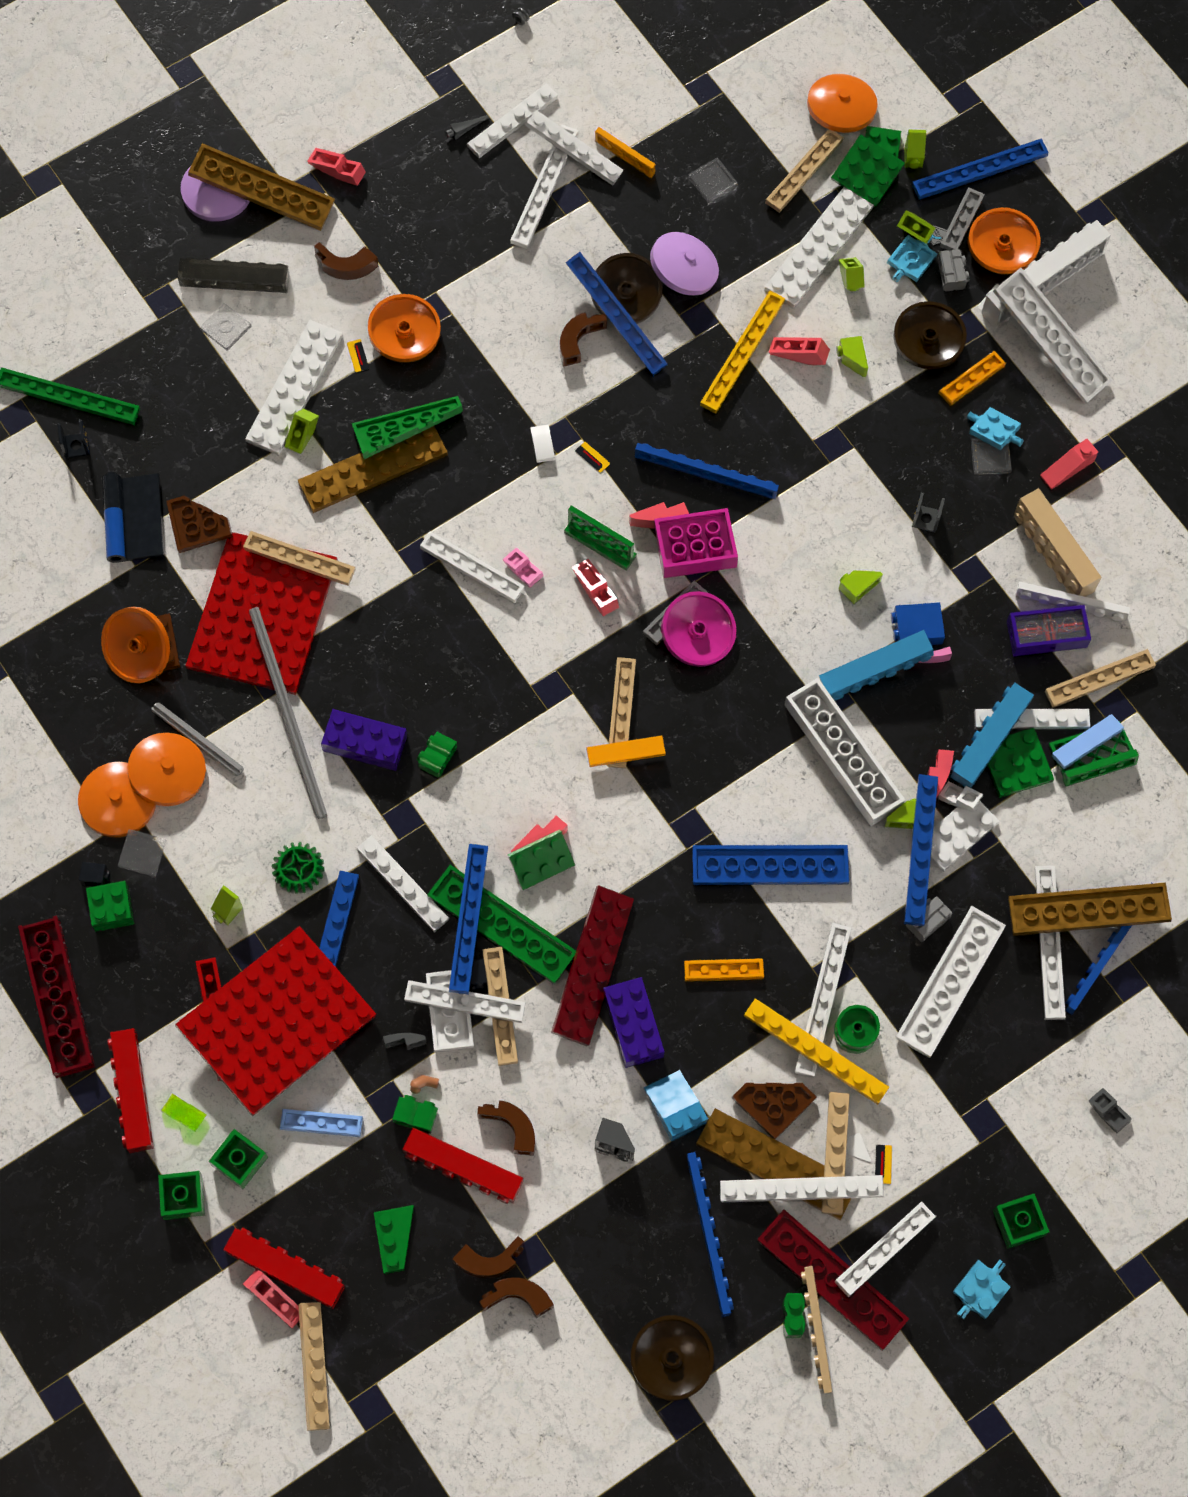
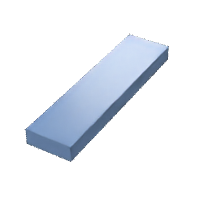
M1111 714L1053 752L1052 757L1063 769H1066L1122 732L1124 727Z
M282 1109L280 1130L361 1138L363 1116Z

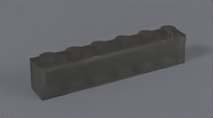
M180 258L177 278L181 287L287 293L290 274L288 265L281 263L266 264L264 262L248 263L246 261L231 262L229 260L214 261L211 259Z

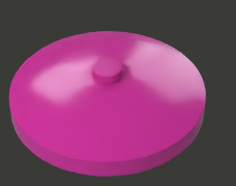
M696 591L679 596L668 606L662 618L661 632L667 649L675 658L691 666L703 667L717 663L729 653L736 638V623L731 610L721 599L710 593Z

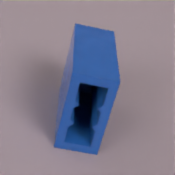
M940 602L895 606L894 611L891 612V623L895 624V630H893L894 641H899L924 630L931 645L943 644L945 634Z

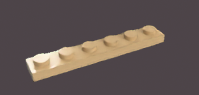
M828 129L767 197L765 203L780 213L843 142L844 137Z
M250 531L243 546L246 551L349 586L356 570L354 566Z
M1146 649L1047 688L1045 694L1054 708L1153 669L1156 664L1149 650Z
M617 657L609 744L629 740L636 659ZM626 762L608 764L607 767L626 768Z
M502 947L483 949L488 994L509 999ZM492 1018L498 1066L517 1064L518 1058L513 1022Z
M829 1092L824 1177H845L849 1111L848 1093ZM822 1199V1213L842 1215L843 1199Z
M813 1266L804 1267L805 1272H801L803 1284H807L808 1292L804 1293L806 1305L811 1307V1313L808 1314L809 1326H814L815 1334L811 1335L812 1346L817 1347L818 1355L814 1356L816 1368H820L821 1376L818 1377L819 1389H823L824 1393H830L833 1390Z
M321 1302L300 1303L298 1307L307 1431L330 1429Z

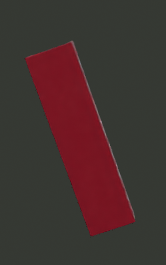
M56 915L48 920L26 926H18L52 1073L57 1079L95 1068L60 919Z

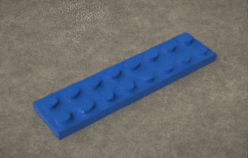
M848 845L692 846L693 885L849 884Z

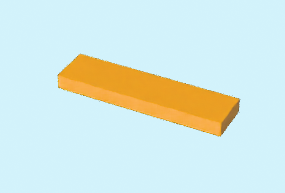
M598 127L596 129L595 141L652 178L655 174V163L602 128Z
M993 351L939 390V394L951 406L1004 368L1006 362Z
M662 736L586 748L590 767L666 755Z
M763 959L684 961L685 981L764 979Z

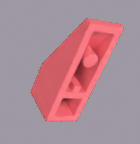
M774 337L769 354L807 365H825L830 349L822 338Z
M1085 439L1045 470L1040 477L1052 490L1092 464L1097 457L1098 451L1088 439Z
M256 1269L243 1285L289 1327L293 1328L299 1321L298 1305L264 1273Z

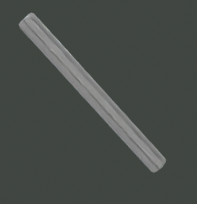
M158 702L153 705L152 712L191 740L234 775L238 776L243 772L244 768L242 765Z

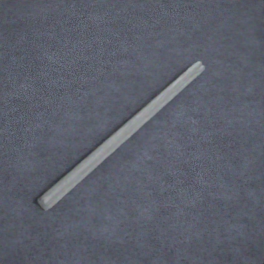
M258 607L249 610L316 816L318 819L325 818L327 812Z

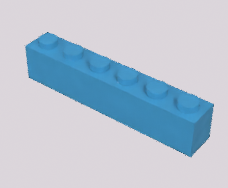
M922 630L819 675V678L833 700H838L848 692L854 693L859 691L864 685H873L885 676L887 678L894 676L901 669L907 670L912 668L917 662L930 660L931 656H934V651L925 631Z
M1016 683L1011 688L1007 687L1002 694L1004 699L1001 703L999 701L996 702L992 708L994 713L991 717L987 716L982 723L983 729L981 732L978 730L975 732L971 739L974 742L971 746L967 745L961 753L962 759L960 761L956 760L951 767L953 771L952 779L963 786L972 788L1032 701L1034 696L1032 693Z

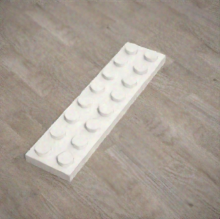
M843 187L766 284L764 290L767 292L770 290L784 297V303L795 308L874 208V205Z
M1019 268L993 290L995 295L1084 404L1113 381L1022 268Z
M309 320L245 438L247 443L280 455L286 443L294 414L305 408L343 337L342 332Z
M971 906L895 1037L897 1040L928 1058L932 1056L1004 930L1005 924Z

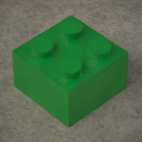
M126 881L86 888L91 924L95 932L134 924L129 887Z
M233 1129L210 1158L209 1163L243 1190L268 1159L266 1152Z
M200 1171L158 1175L161 1217L164 1220L205 1216L203 1178Z
M1035 1193L998 1205L993 1209L1007 1249L1044 1237L1049 1233Z

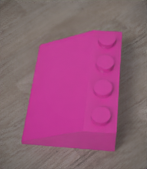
M728 508L654 519L663 578L737 568L738 554Z

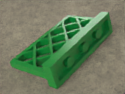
M571 505L569 507L568 525L564 533L627 571L637 557V553L634 552V543Z
M1125 731L1120 732L1118 738L1113 737L1110 739L1116 742L1113 749L1102 744L1098 747L1096 754L1091 752L1086 756L1093 758L1091 763L1086 764L1078 760L1074 763V768L1069 770L1063 769L1057 763L1063 775L1065 787L1137 765L1139 754L1136 749H1133ZM1082 733L1050 742L1048 746L1053 753L1056 751L1055 747L1064 746ZM1118 743L1126 746L1128 751L1123 753L1117 751ZM1100 749L1110 752V756L1107 758L1098 756Z

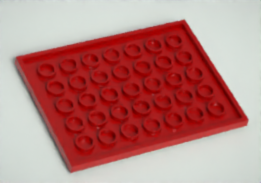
M232 532L233 537L226 540L185 665L186 669L275 690L249 613L250 609L258 607L286 691L289 694L296 695L331 580L246 551L243 546L248 536ZM311 551L313 553L338 561L337 557Z
M299 926L179 1020L175 1027L253 1117L376 1017V1013Z

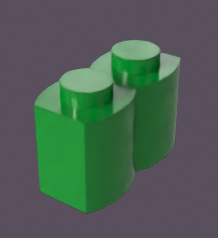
M436 732L434 736L431 735L426 743L428 747L425 751L419 753L417 761L418 768L439 778L457 748V741Z
M405 1095L404 1097H399L392 1122L431 1134L438 1108L432 1102L424 1101L420 1103L416 1101L415 1097Z
M787 1293L782 1305L785 1316L783 1333L785 1338H801L805 1330V1319L802 1315L805 1308V1300L802 1293Z

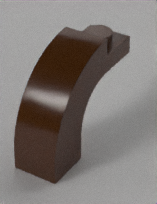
M320 242L314 246L315 257L322 263L323 272L337 279H359L370 274L379 266L378 257L366 246L350 257H338Z
M586 312L575 316L566 324L560 337V358L563 367L581 362L578 342L588 333L607 329L605 314H596L587 318Z
M499 1100L498 1108H495V1105L483 1104V1107L478 1106V1118L503 1121L513 1129L515 1134L514 1154L534 1156V1129L530 1119L520 1108Z
M517 1236L503 1253L491 1258L478 1255L465 1244L453 1257L452 1261L459 1269L473 1277L483 1279L499 1277L508 1273L516 1266V1261L512 1258L513 1256L517 1258L524 1251V1241Z
M506 1278L493 1283L496 1292H487L481 1297L483 1300L480 1301L482 1309L486 1311L504 1299L518 1298L529 1305L536 1318L554 1308L552 1300L539 1285L523 1278Z

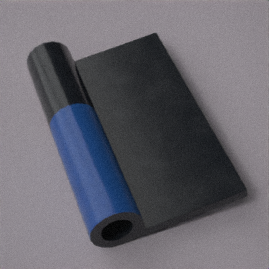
M115 472L106 473L102 477L107 561L119 563L164 556L159 474L155 473L122 479Z

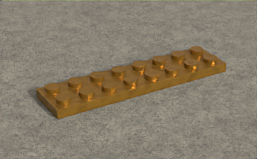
M203 143L188 171V176L320 231L335 201V198Z
M432 426L371 457L363 459L362 453L356 454L300 478L298 483L313 513L443 458L448 455V452L436 428Z
M1166 882L1008 897L1013 936L1165 923L1172 920Z
M716 1108L696 1145L760 1179L824 1177L823 1164ZM851 1198L843 1199V1214ZM822 1199L802 1200L822 1211ZM829 1214L830 1216H832V1217H834V1218H836V1219H838V1220H841V1218H842V1216H843V1214H842V1215Z

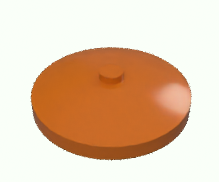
M832 74L820 78L810 88L807 99L809 113L818 124L829 130L842 133L855 132L867 127L873 121L878 105L877 97L867 83L857 77L846 74Z
M994 208L982 213L973 222L968 236V246L973 258L985 269L1000 274H1012L1019 268L1023 270L1027 268L1037 257L1041 242L1040 233L1035 223L1024 213L1011 208Z
M397 294L383 299L373 308L368 319V336L371 344L382 356L393 361L412 362L422 359L432 352L440 338L441 325L436 310L426 300L415 295Z
M127 607L113 613L103 627L101 636L103 655L107 664L117 676L131 683H144L158 677L163 672L169 660L170 643L163 624L153 613L140 607Z
M174 733L154 734L139 742L130 754L128 760L129 782L134 791L149 803L159 806L182 804L193 798L204 783L206 773L204 756L196 744L184 736Z
M112 762L96 768L83 781L78 794L79 810L86 824L93 831L107 837H125L136 833L149 822L156 808L155 804L141 798L132 788L128 778V763Z

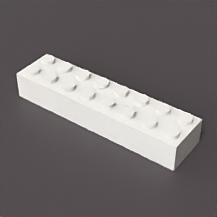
M1098 220L1092 224L1088 223L1079 233H1073L1067 241L1060 242L1054 250L1044 253L1041 259L1032 261L1024 271L1042 294L1045 295L1104 254L1111 234ZM994 289L986 294L981 314L996 329L1012 318L1013 315L995 295Z
M818 678L786 697L785 707L871 827L891 815L905 802L902 794Z

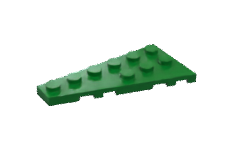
M455 396L352 423V427L363 459H366L463 412L459 397Z

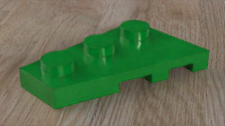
M414 1205L374 1212L384 1274L405 1269Z

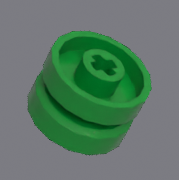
M852 1005L844 1009L837 1018L834 1027L835 1040L840 1048L854 1054L869 1050L879 1035L880 1022L878 1016L873 1010L863 1005Z

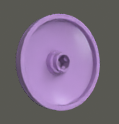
M190 167L182 178L181 195L183 202L192 214L203 220L225 221L240 214L250 202L188 176Z
M681 232L666 233L657 239L651 249L650 260L654 272L665 285L676 292L685 295H701L708 292L717 281L719 267L714 254L702 241L694 236Z

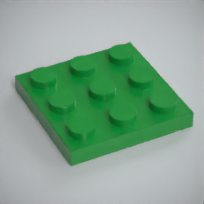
M860 134L832 175L831 180L867 200L875 208L905 165V162Z
M1034 728L1008 735L987 764L999 798L1054 781L1053 774Z

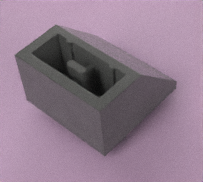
M602 1118L595 1139V1149H598L597 1152L607 1156L609 1153L616 1155L617 1159L621 1161H633L635 1148L622 1123Z

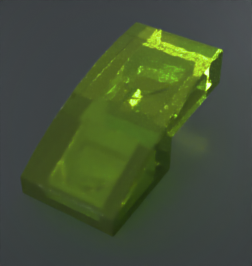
M173 1093L161 1110V1112L196 1132L207 1115Z

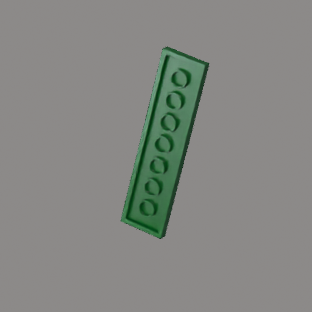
M450 864L427 896L459 919L465 874ZM483 887L477 932L499 947H502L503 950L555 985L573 961L576 950Z

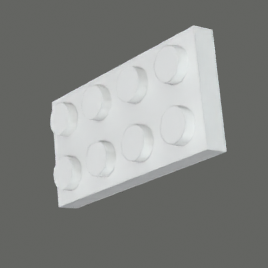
M981 801L978 802L974 810L957 807L933 828L931 860L944 872L999 823V820Z
M452 970L426 973L427 984L449 988ZM429 1006L434 1052L474 1047L470 1013Z

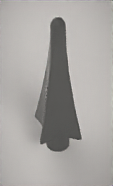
M486 115L450 124L451 129L445 131V135L447 138L454 136L456 140L473 127L489 119V116Z

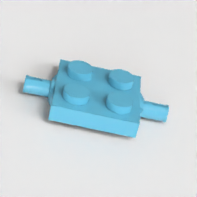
M907 235L887 261V264L897 270L892 279L898 282L905 275L917 282L935 260L937 253L931 250L926 243Z
M991 407L981 416L972 412L967 415V419L975 422L970 428L969 434L999 450L1010 442L1019 447L1024 442L1023 439L1015 436L1021 427V423Z
M977 1260L954 1289L953 1293L964 1304L957 1313L958 1316H961V1319H964L970 1310L986 1319L1009 1290L1010 1286L999 1275L1006 1266L1001 1260H998L993 1268H989L980 1260Z

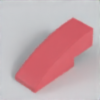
M319 148L314 149L307 161L308 164L318 170L358 186L366 173L361 163L347 160L343 154Z
M663 502L630 514L629 524L630 526L641 528H655L654 519L689 514L684 502L666 508Z
M589 559L572 567L582 587L602 616L619 608L616 596L608 588L606 580Z
M938 750L936 765L928 770L927 775L938 777L936 800L949 776L954 751Z
M556 815L544 828L537 824L511 852L557 830L562 831L564 835L568 831V825Z

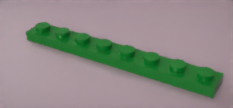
M1 367L0 388L132 425L135 424L140 412V406L6 368Z

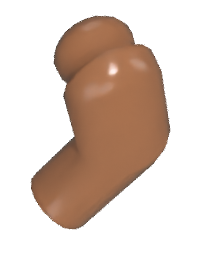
M421 1075L411 1081L410 1091L418 1094L424 1086L437 1089L439 1079Z

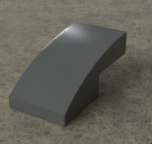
M397 1033L383 1036L386 1049L406 1043L408 1050L427 1044L425 1036L420 1034Z
M1104 1088L1089 1099V1103L1116 1133L1120 1132L1131 1122L1132 1118L1117 1105V1100Z

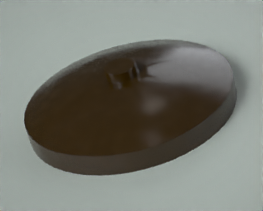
M620 253L607 258L596 269V273L636 324L648 319L658 308L663 293L662 281L654 272L651 262L645 257L634 253ZM592 298L593 304L600 315L605 314Z
M932 301L919 302L906 308L899 315L893 332L894 344L899 354L910 364L923 369H940L952 364L963 352L967 337L966 328L961 317L952 308Z
M676 1315L656 1318L640 1330L633 1342L631 1349L633 1374L640 1386L656 1398L678 1401L693 1396L707 1383L713 1369L714 1352L711 1341L705 1331L688 1318Z

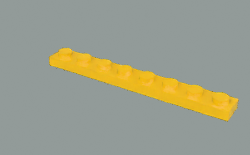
M769 290L700 402V406L715 414L718 412L785 302L784 297Z
M756 998L745 1012L744 1017L877 1105L889 1089V1086Z

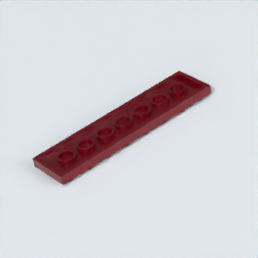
M600 885L596 886L552 1027V1034L584 1046L590 1045L604 999L603 989L609 983L634 901L633 898Z
M785 1209L782 1210L757 1239L763 1247L801 1280V1272H805L804 1267L813 1266L817 1294L880 1350L883 1351L909 1320L905 1314L867 1281L848 1297L838 1287L835 1280L850 1266Z

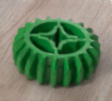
M292 842L291 848L288 849L284 845V852L278 850L277 853L280 857L273 858L276 863L272 864V869H274L272 874L276 877L275 882L281 883V889L287 887V892L289 893L294 889L295 894H298L299 889L306 893L305 888L308 887L310 890H313L312 884L319 885L317 879L323 878V874L320 872H324L325 868L321 866L324 864V860L320 859L321 853H316L315 847L310 849L308 843L303 847L302 842H299L298 846L295 847ZM298 855L307 856L311 861H308V859L302 860ZM292 857V862L283 868L285 862ZM296 861H298V864L301 867L300 875L298 873V870L296 869ZM314 868L312 873L304 879L305 873ZM285 875L296 876L298 881L290 880Z

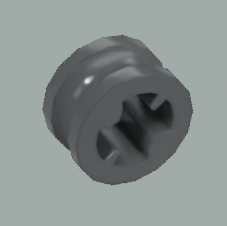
M521 7L512 14L514 20L519 25H524L525 21L530 19L528 13Z

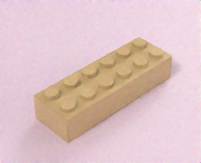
M1038 488L1020 498L1014 513L1015 519L1024 527L1027 537L1033 540L1036 550L1045 557L1048 567L1054 570L1057 580L1066 587V592L1084 597L1094 593L1102 577L1041 490Z

